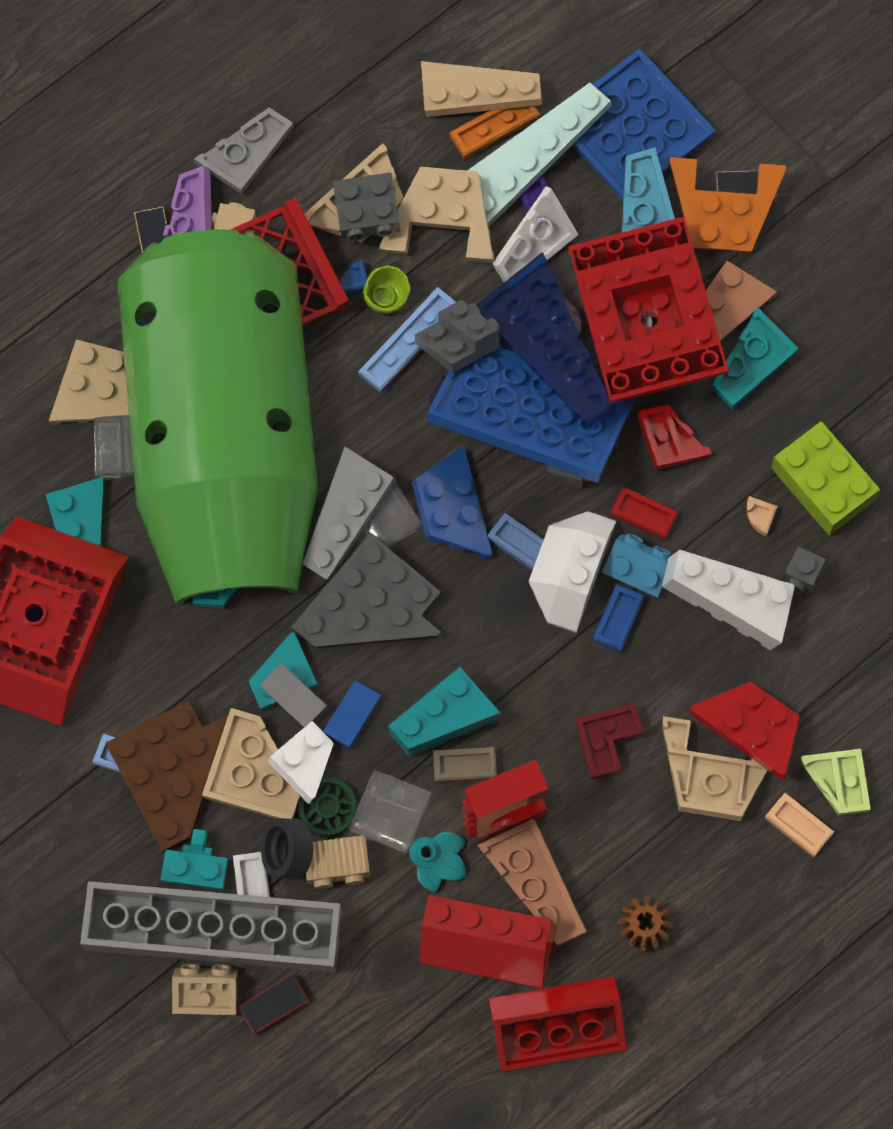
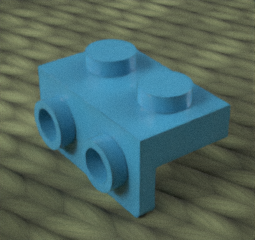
M621 534L615 540L602 573L658 598L663 589V579L671 552L659 546L649 547L643 544V540L636 535L626 534L625 536Z

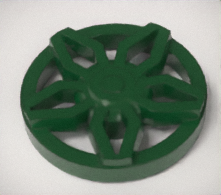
M321 778L319 785H328L324 790V794L322 795L317 791L316 797L318 798L316 802L312 801L309 804L315 808L311 809L305 817L303 809L305 800L300 796L298 811L301 820L309 826L311 832L321 836H335L344 832L354 821L357 812V802L353 791L347 784L335 778ZM336 785V794H329L332 787ZM340 787L347 792L351 801L344 798L338 800L340 797ZM344 804L352 806V808L341 810L340 805ZM350 813L347 821L341 825V818L338 814L346 815ZM314 814H317L319 816L317 820L309 823V820ZM324 819L328 830L318 829L314 826L321 824ZM329 820H336V829H333Z

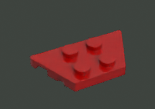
M752 682L695 704L689 709L692 717L784 781L786 779L790 756H792L794 739L800 723V716Z

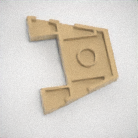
M420 167L398 209L400 231L384 237L380 244V251L383 253L408 255L413 225L470 230L466 252L467 260L493 263L495 258L492 251L479 173L476 171Z
M663 716L662 729L678 810L741 821L768 770L752 758L749 761L688 751L687 744L691 721Z

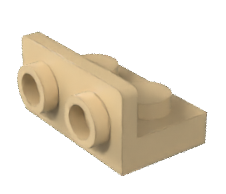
M183 964L180 968H175L172 976V1014L236 1015L238 969H231V966L225 964L214 965L212 968H199L197 964Z

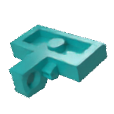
M194 829L191 845H184L183 852L165 851L161 882L223 891L228 858L211 856L212 848H206L208 834L205 830Z

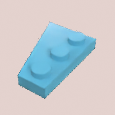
M656 148L626 155L622 232L675 219Z

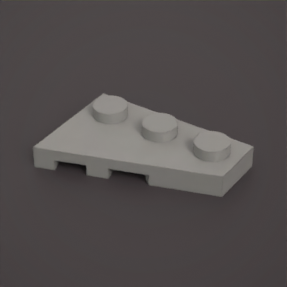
M267 108L245 123L238 132L229 138H223L215 144L216 147L207 153H201L194 158L195 164L199 167L204 165L210 170V174L243 194L294 128L293 122L271 108Z

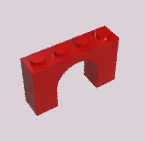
M537 760L465 788V799L461 800L463 805L462 816L469 838L475 836L477 843L480 844L533 818L537 821L547 816V807L543 798L548 796L549 788Z

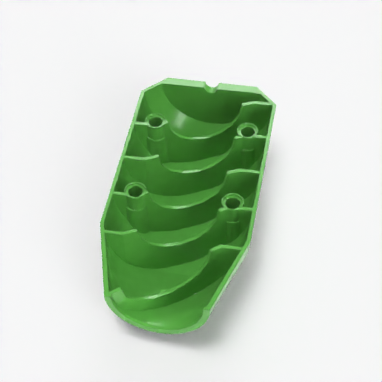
M215 229L191 231L165 237L161 243L153 242L124 271L117 282L138 511L176 605L184 604L185 600L200 594L238 588H277L286 590L289 593H297L318 491L297 267L293 261L253 233L242 236L237 230ZM269 310L276 311L275 313H266ZM281 426L289 429L285 432L275 431V429ZM164 439L161 443L153 445L156 440Z

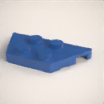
M460 447L417 477L412 482L426 540L438 544H447L450 548L461 552L466 549L480 554L479 558L485 560L492 556V551L465 447Z

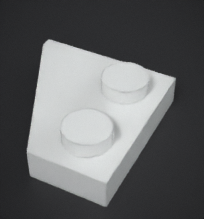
M312 721L271 755L267 762L310 804L316 796L334 743Z

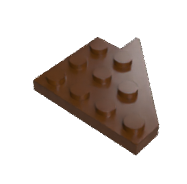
M189 701L105 743L162 853L191 838L203 801L202 794L227 721V716L225 715L202 727Z

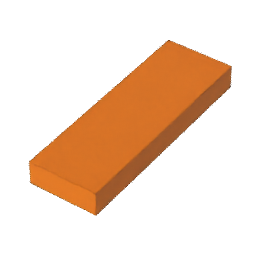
M535 106L490 110L451 131L450 138L465 160L540 119V113Z

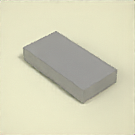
M282 663L260 684L304 728L326 707V704Z

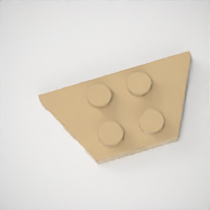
M383 143L343 178L349 179L391 172L397 209H399L404 199L388 157L387 148ZM333 187L304 214L311 227L341 236ZM365 236L364 239L359 240L358 242H361V243H362V242H363L365 239H367L369 236Z

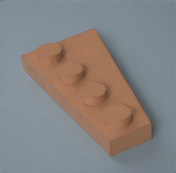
M726 261L706 290L720 342L735 332L736 328L745 320H749L757 307L760 309L765 303H769L776 297L777 291L729 261Z
M534 818L477 845L532 914L536 917L551 919L557 927L554 941L558 946L588 933Z

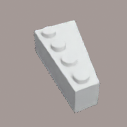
M678 550L668 558L662 587L692 605L700 606L710 612L712 617L719 621L727 622L737 628V631L747 637L751 636L761 642L763 647L771 650L783 641L795 585Z

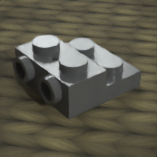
M391 172L333 181L342 240L359 241L364 239L365 236L371 235L386 237L400 231Z
M460 300L439 311L437 323L415 334V344L451 373H454L499 348L500 327L495 319H485L476 304L471 303L468 305L463 300Z

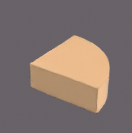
M749 496L746 512L753 528L760 534L767 536L778 506Z

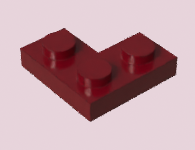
M635 703L575 718L576 728L591 780L620 773L622 769L614 742L643 735Z

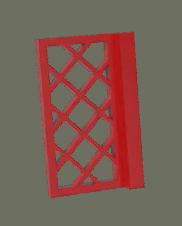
M296 197L286 201L285 206L231 229L237 230L239 233L250 229L261 233L260 237L262 239L267 235L281 240L278 248L279 252L282 251L284 242L297 246L299 250L297 261L290 260L294 262L297 268L309 271L313 277L310 287L298 283L299 289L307 292L303 305H300L302 326L331 313L336 315L347 309L349 300ZM282 216L286 224L284 235L268 230L269 222ZM288 231L290 232L292 238L287 236ZM301 257L303 258L305 264L300 262ZM314 283H316L318 289L313 288ZM310 294L323 297L327 307L318 311L306 307ZM304 312L309 314L303 317Z

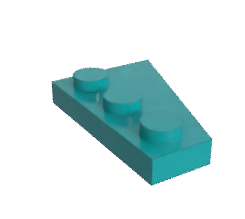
M757 307L731 355L726 360L729 373L717 376L712 384V390L731 409H734L796 355L799 348Z
M104 477L45 494L56 531L102 547Z

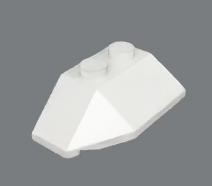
M587 511L549 525L529 579V584L548 624L577 633L616 524L615 520Z

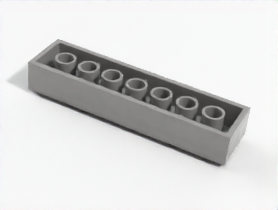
M88 881L80 944L85 951L336 973L342 908L340 903Z

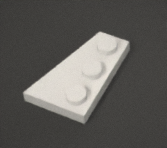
M544 188L492 263L506 287L510 289L514 288L579 235L551 188Z

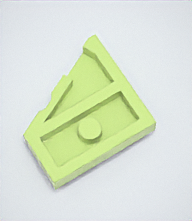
M861 749L801 756V764L838 816L870 812L871 808Z

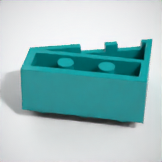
M459 667L389 725V733L409 757L445 744L446 741L456 737L473 733L474 730L500 722V712Z

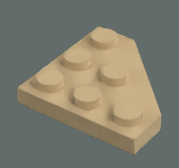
M233 708L230 709L202 796L205 799L270 818L294 819L300 795L267 762L270 756L278 749L260 716Z

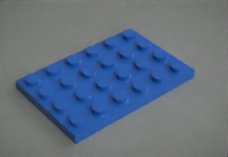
M499 347L454 373L448 372L427 412L426 421L598 483L634 405L635 398L610 404L604 384Z

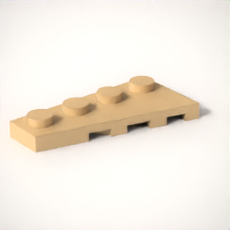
M421 61L426 117L542 105L540 76L538 73Z

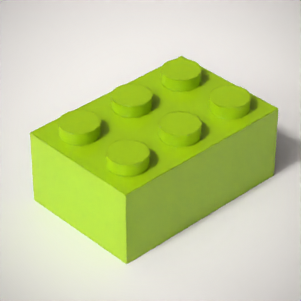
M822 421L774 456L771 469L829 536L877 500L880 491L879 487Z

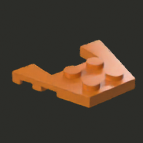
M670 157V167L693 249L751 253L786 171V165L759 164L757 194L695 190L697 159Z

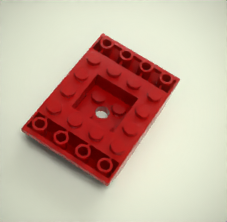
M685 217L568 246L610 404L729 373ZM646 317H655L658 320L652 327H646L642 324Z
M20 517L14 519L0 536V705L58 726H63L129 563L130 556ZM33 607L43 609V616L37 622L27 620V613Z

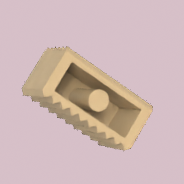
M365 835L313 842V859L306 872L308 885H314L315 889H327L333 887V882L345 881L346 885H357L364 883V878L370 877Z

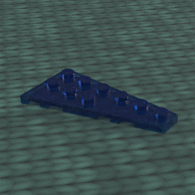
M541 252L480 301L477 306L485 319L493 318L496 320L500 327L499 336L590 428L613 409L545 255Z

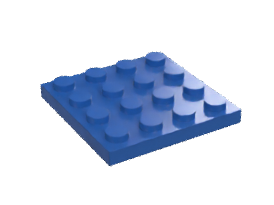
M639 48L592 84L611 101L612 106L571 146L623 202L626 155L655 147L664 176L671 170L670 157L687 158L714 137L716 130Z

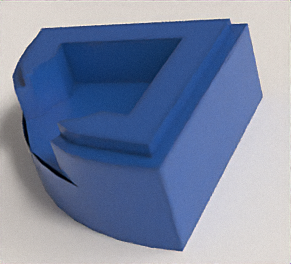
M364 260L353 263L340 279V284L346 295L363 292L367 281Z

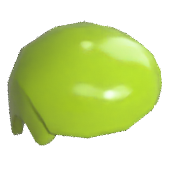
M389 265L373 270L363 288L366 304L375 312L390 314L400 310L410 294L411 287L407 275L399 268Z

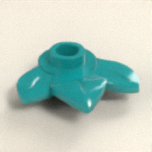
M442 832L433 839L430 837H420L411 844L409 856L413 864L417 866V879L424 888L436 892L441 879L456 881L466 877L465 865L460 856L457 855L465 845V840L462 837L450 832ZM422 847L429 848L430 856L428 858L421 855Z

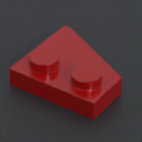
M669 405L639 411L637 417L655 470L707 459L712 455L711 449L700 444L693 436L694 432L687 424L679 420L678 415Z

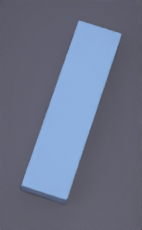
M437 287L358 371L359 376L382 393L422 350L415 344V334L437 323L438 312L456 303V301Z

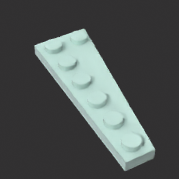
M588 83L468 170L476 171L480 175L488 227L612 106L611 101L594 85Z

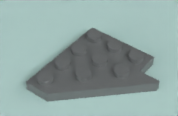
M370 533L291 627L314 647L438 637L441 631L422 615L441 592Z

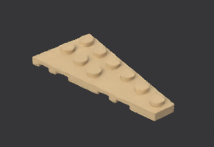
M76 339L49 419L50 425H58L61 422L89 423V421L108 420L109 422L129 421L123 351Z

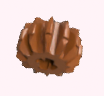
M650 897L644 898L643 906H640L637 899H633L631 903L634 910L624 906L622 913L627 918H620L618 920V925L628 927L620 932L621 938L632 936L628 943V946L631 948L639 941L641 942V951H646L647 942H650L652 948L656 950L659 948L657 938L665 942L668 940L669 936L663 930H671L672 923L663 920L670 916L669 910L658 912L662 906L661 901H657L653 907L649 906ZM642 918V921L645 918L650 919V927L652 929L649 930L648 927H646V930L640 929L639 919Z

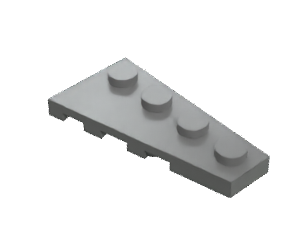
M344 447L302 564L330 581L394 485L396 479Z

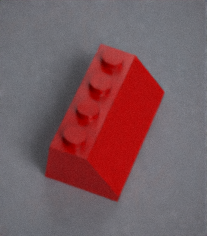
M429 895L421 928L420 964L543 989L557 927L551 919Z
M614 977L489 998L501 1072L627 1050L621 1002Z

